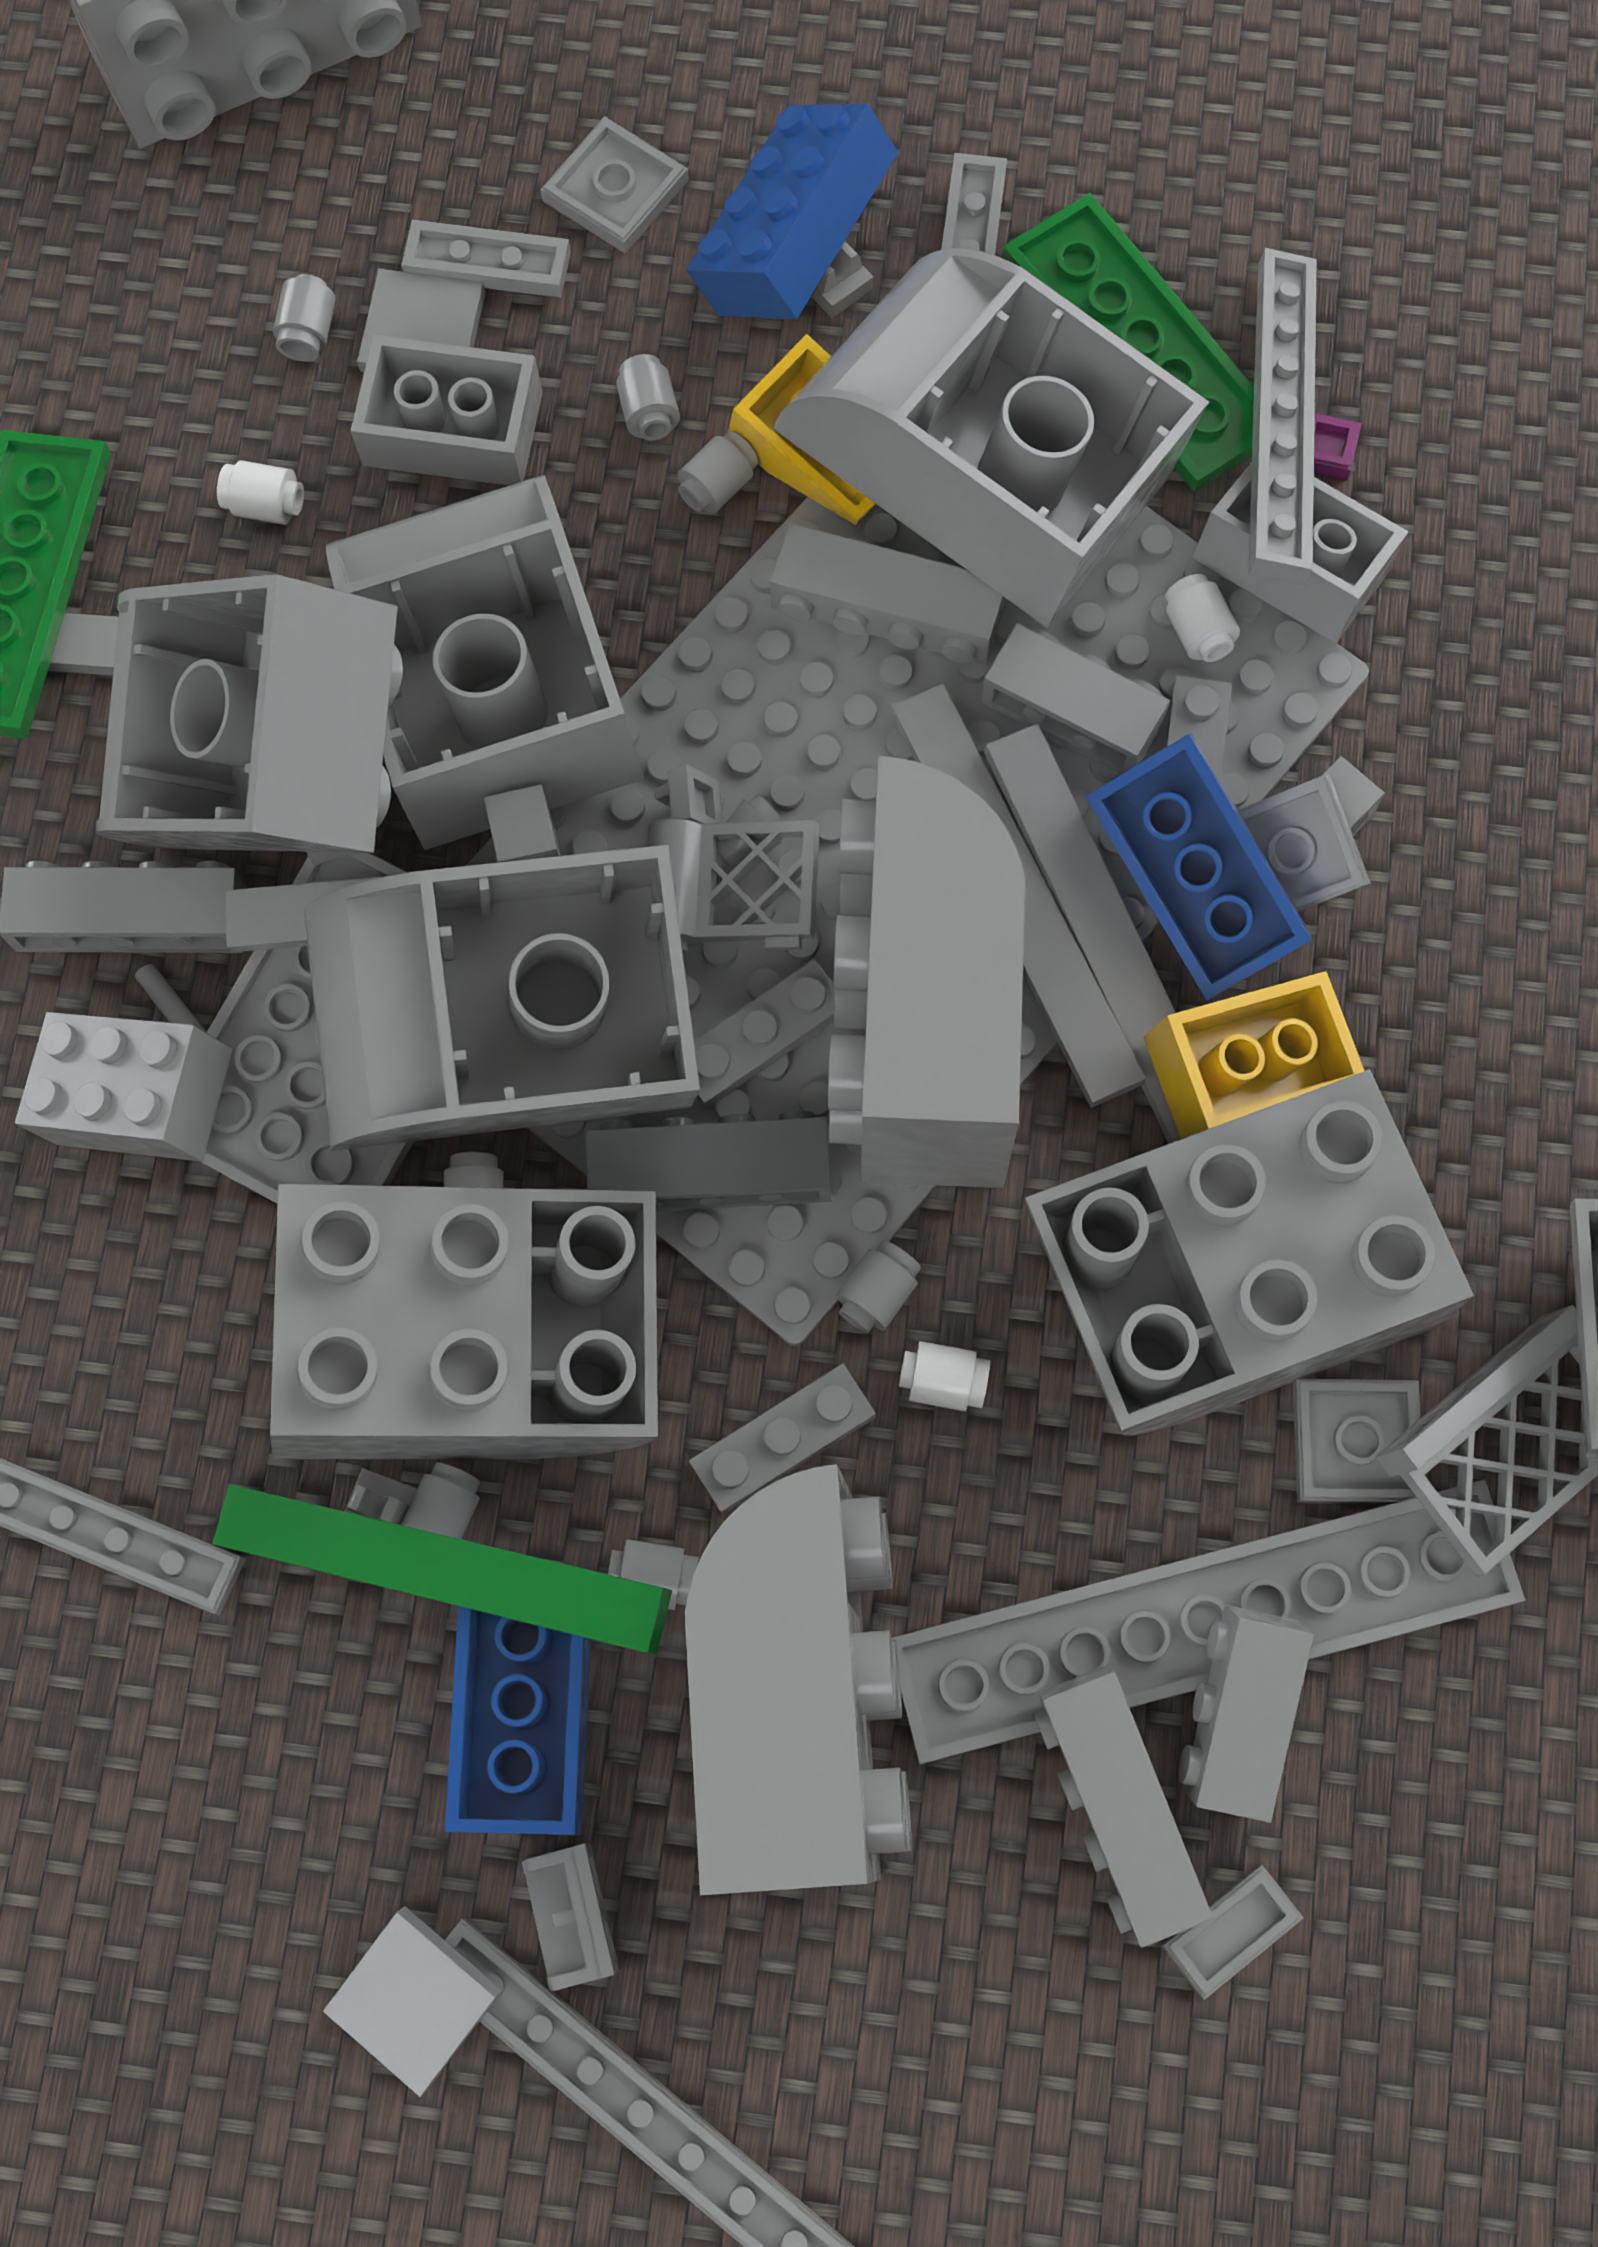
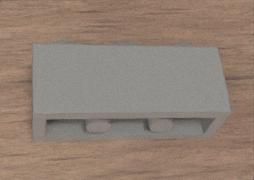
M1017 623L984 677L981 703L1028 727L1039 724L1044 735L1123 774L1142 762L1163 726L1170 700L1163 697L1157 688L1145 681H1131L1111 671L1110 667L1100 658L1089 654L1081 656L1060 645L1059 641L1050 633L1041 629L1030 630Z
M1225 1605L1222 1621L1216 1620L1213 1622L1207 1642V1656L1209 1659H1213L1207 1684H1199L1193 1703V1719L1198 1722L1193 1746L1186 1745L1183 1749L1179 1764V1782L1184 1784L1183 1790L1196 1807L1271 1823L1314 1633L1298 1620Z

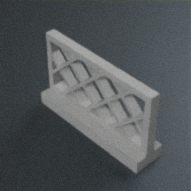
M1573 1305L1539 1317L1375 1456L1389 1477L1400 1475L1476 1576L1487 1574L1598 1475V1464L1587 1459L1585 1452L1582 1391L1580 1389L1558 1386V1364L1560 1358L1567 1352H1570L1580 1365L1576 1308ZM1543 1374V1382H1535ZM1523 1390L1542 1394L1541 1426L1516 1422L1517 1395ZM1557 1396L1581 1401L1580 1433L1556 1429ZM1501 1410V1419L1493 1418ZM1481 1426L1500 1429L1499 1462L1474 1458L1475 1431ZM1515 1432L1540 1436L1539 1469L1514 1465ZM1555 1439L1580 1443L1579 1469L1572 1475L1554 1472ZM1459 1446V1455L1450 1454ZM1438 1463L1458 1466L1457 1499L1441 1497L1426 1478L1425 1474ZM1473 1468L1498 1472L1497 1506L1471 1502ZM1513 1475L1538 1479L1537 1506L1530 1512L1512 1509ZM1554 1482L1562 1483L1558 1488H1556L1553 1491ZM1450 1509H1456V1516ZM1471 1512L1496 1516L1495 1543L1484 1553L1470 1536ZM1511 1519L1520 1520L1511 1528Z

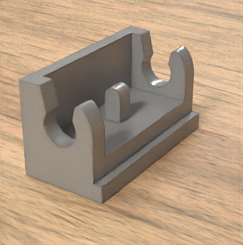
M584 1843L522 1861L548 1977L549 1991L571 1987L619 1973L620 1970L591 1844Z

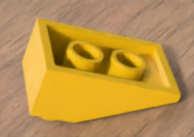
M806 334L733 409L728 431L739 434L750 444L758 457V464L766 472L852 524L857 525L876 503L773 429L776 419L784 408L831 357Z

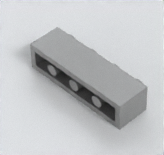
M789 523L770 580L771 607L779 610L788 618L798 621H806L811 618L833 624L838 630L847 634L861 635L868 633L888 639L893 645L903 649L921 647L942 653L947 659L961 664L971 662L987 664L1005 605L1004 596L965 568Z
M31 861L26 863L25 867L4 868L0 908V935L16 952L243 953V951L231 952L227 948L225 890L248 888L235 868L215 861L200 862L196 865V868H174L170 864L159 861L142 862L139 864V868L116 867L111 863L103 861H88L83 863L82 867H59L51 862Z
M1105 1665L1038 1692L1044 1709L1034 1712L1033 1715L1047 1749L1059 1745L1067 1764L1068 1770L1057 1775L1071 1810L1084 1807L1092 1827V1831L1081 1836L1095 1871L1098 1872L1106 1868L1109 1870L1117 1892L1107 1895L1106 1899L1120 1933L1132 1930L1140 1947L1143 1948L1214 1919L1115 1671L1109 1665Z

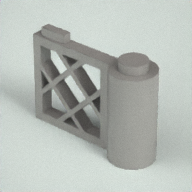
M665 819L652 822L648 828L647 847L669 845L682 954H688V947L698 945L700 942L765 940V949L774 951L802 950V939H815L820 831L818 822L816 820L700 824L681 819ZM803 837L802 856L783 873L767 854L783 838ZM765 838L758 846L751 840ZM742 839L753 851L727 875L717 864L718 840ZM763 860L778 875L779 879L754 902L737 884ZM716 874L723 879L717 886ZM800 875L801 890L793 883ZM789 887L800 898L799 923L775 924L764 911ZM733 889L750 908L733 925H714L715 905ZM760 917L766 924L752 923Z

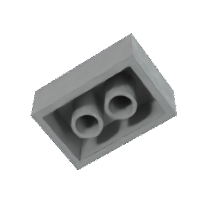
M373 335L351 427V434L362 465L509 486L523 482L542 397V387L536 358L533 355Z
M1251 462L1211 511L1192 559L1334 643H1337L1385 579L1408 531L1314 477L1313 570L1305 586L1248 574Z
M46 1012L15 1124L60 1146L203 1162L233 1049L195 1025Z

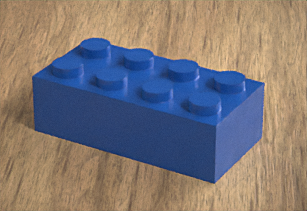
M868 103L788 105L787 109L780 114L772 133L762 149L753 157L747 173L735 192L726 200L725 208L710 232L701 240L698 251L686 268L690 277L719 316L797 319L898 154L897 149Z
M1192 734L1185 735L1085 796L1207 1001L1312 940L1311 933Z
M458 1606L445 1832L582 1835L591 1639Z

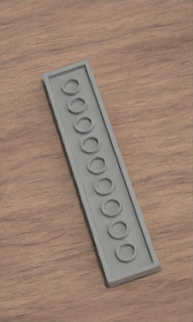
M1485 1479L1473 1482L1471 1502L1493 1505ZM1457 1487L1439 1491L1438 1494L1441 1497L1457 1499ZM1413 1498L891 1638V1640H896L901 1698L918 1762L921 1765L1039 1733L1040 1730L1033 1713L1044 1709L1038 1692L1105 1665H1109L1115 1671L1129 1708L1197 1690L1200 1683L1207 1684L1213 1660L1207 1656L1208 1636L1213 1622L1216 1620L1222 1621L1225 1605L1298 1620L1314 1633L1308 1659L1310 1660L1514 1605L1526 1600L1510 1553L1487 1574L1476 1576L1418 1498ZM1450 1509L1456 1516V1509ZM1471 1512L1470 1536L1484 1553L1495 1543L1496 1516Z

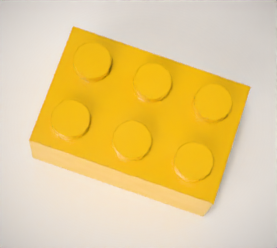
M1326 971L1167 1015L1143 1036L1180 1139L1364 1071Z

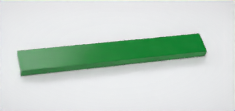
M229 1484L212 1543L213 1545L657 1655L672 1594L671 1589L231 1484Z

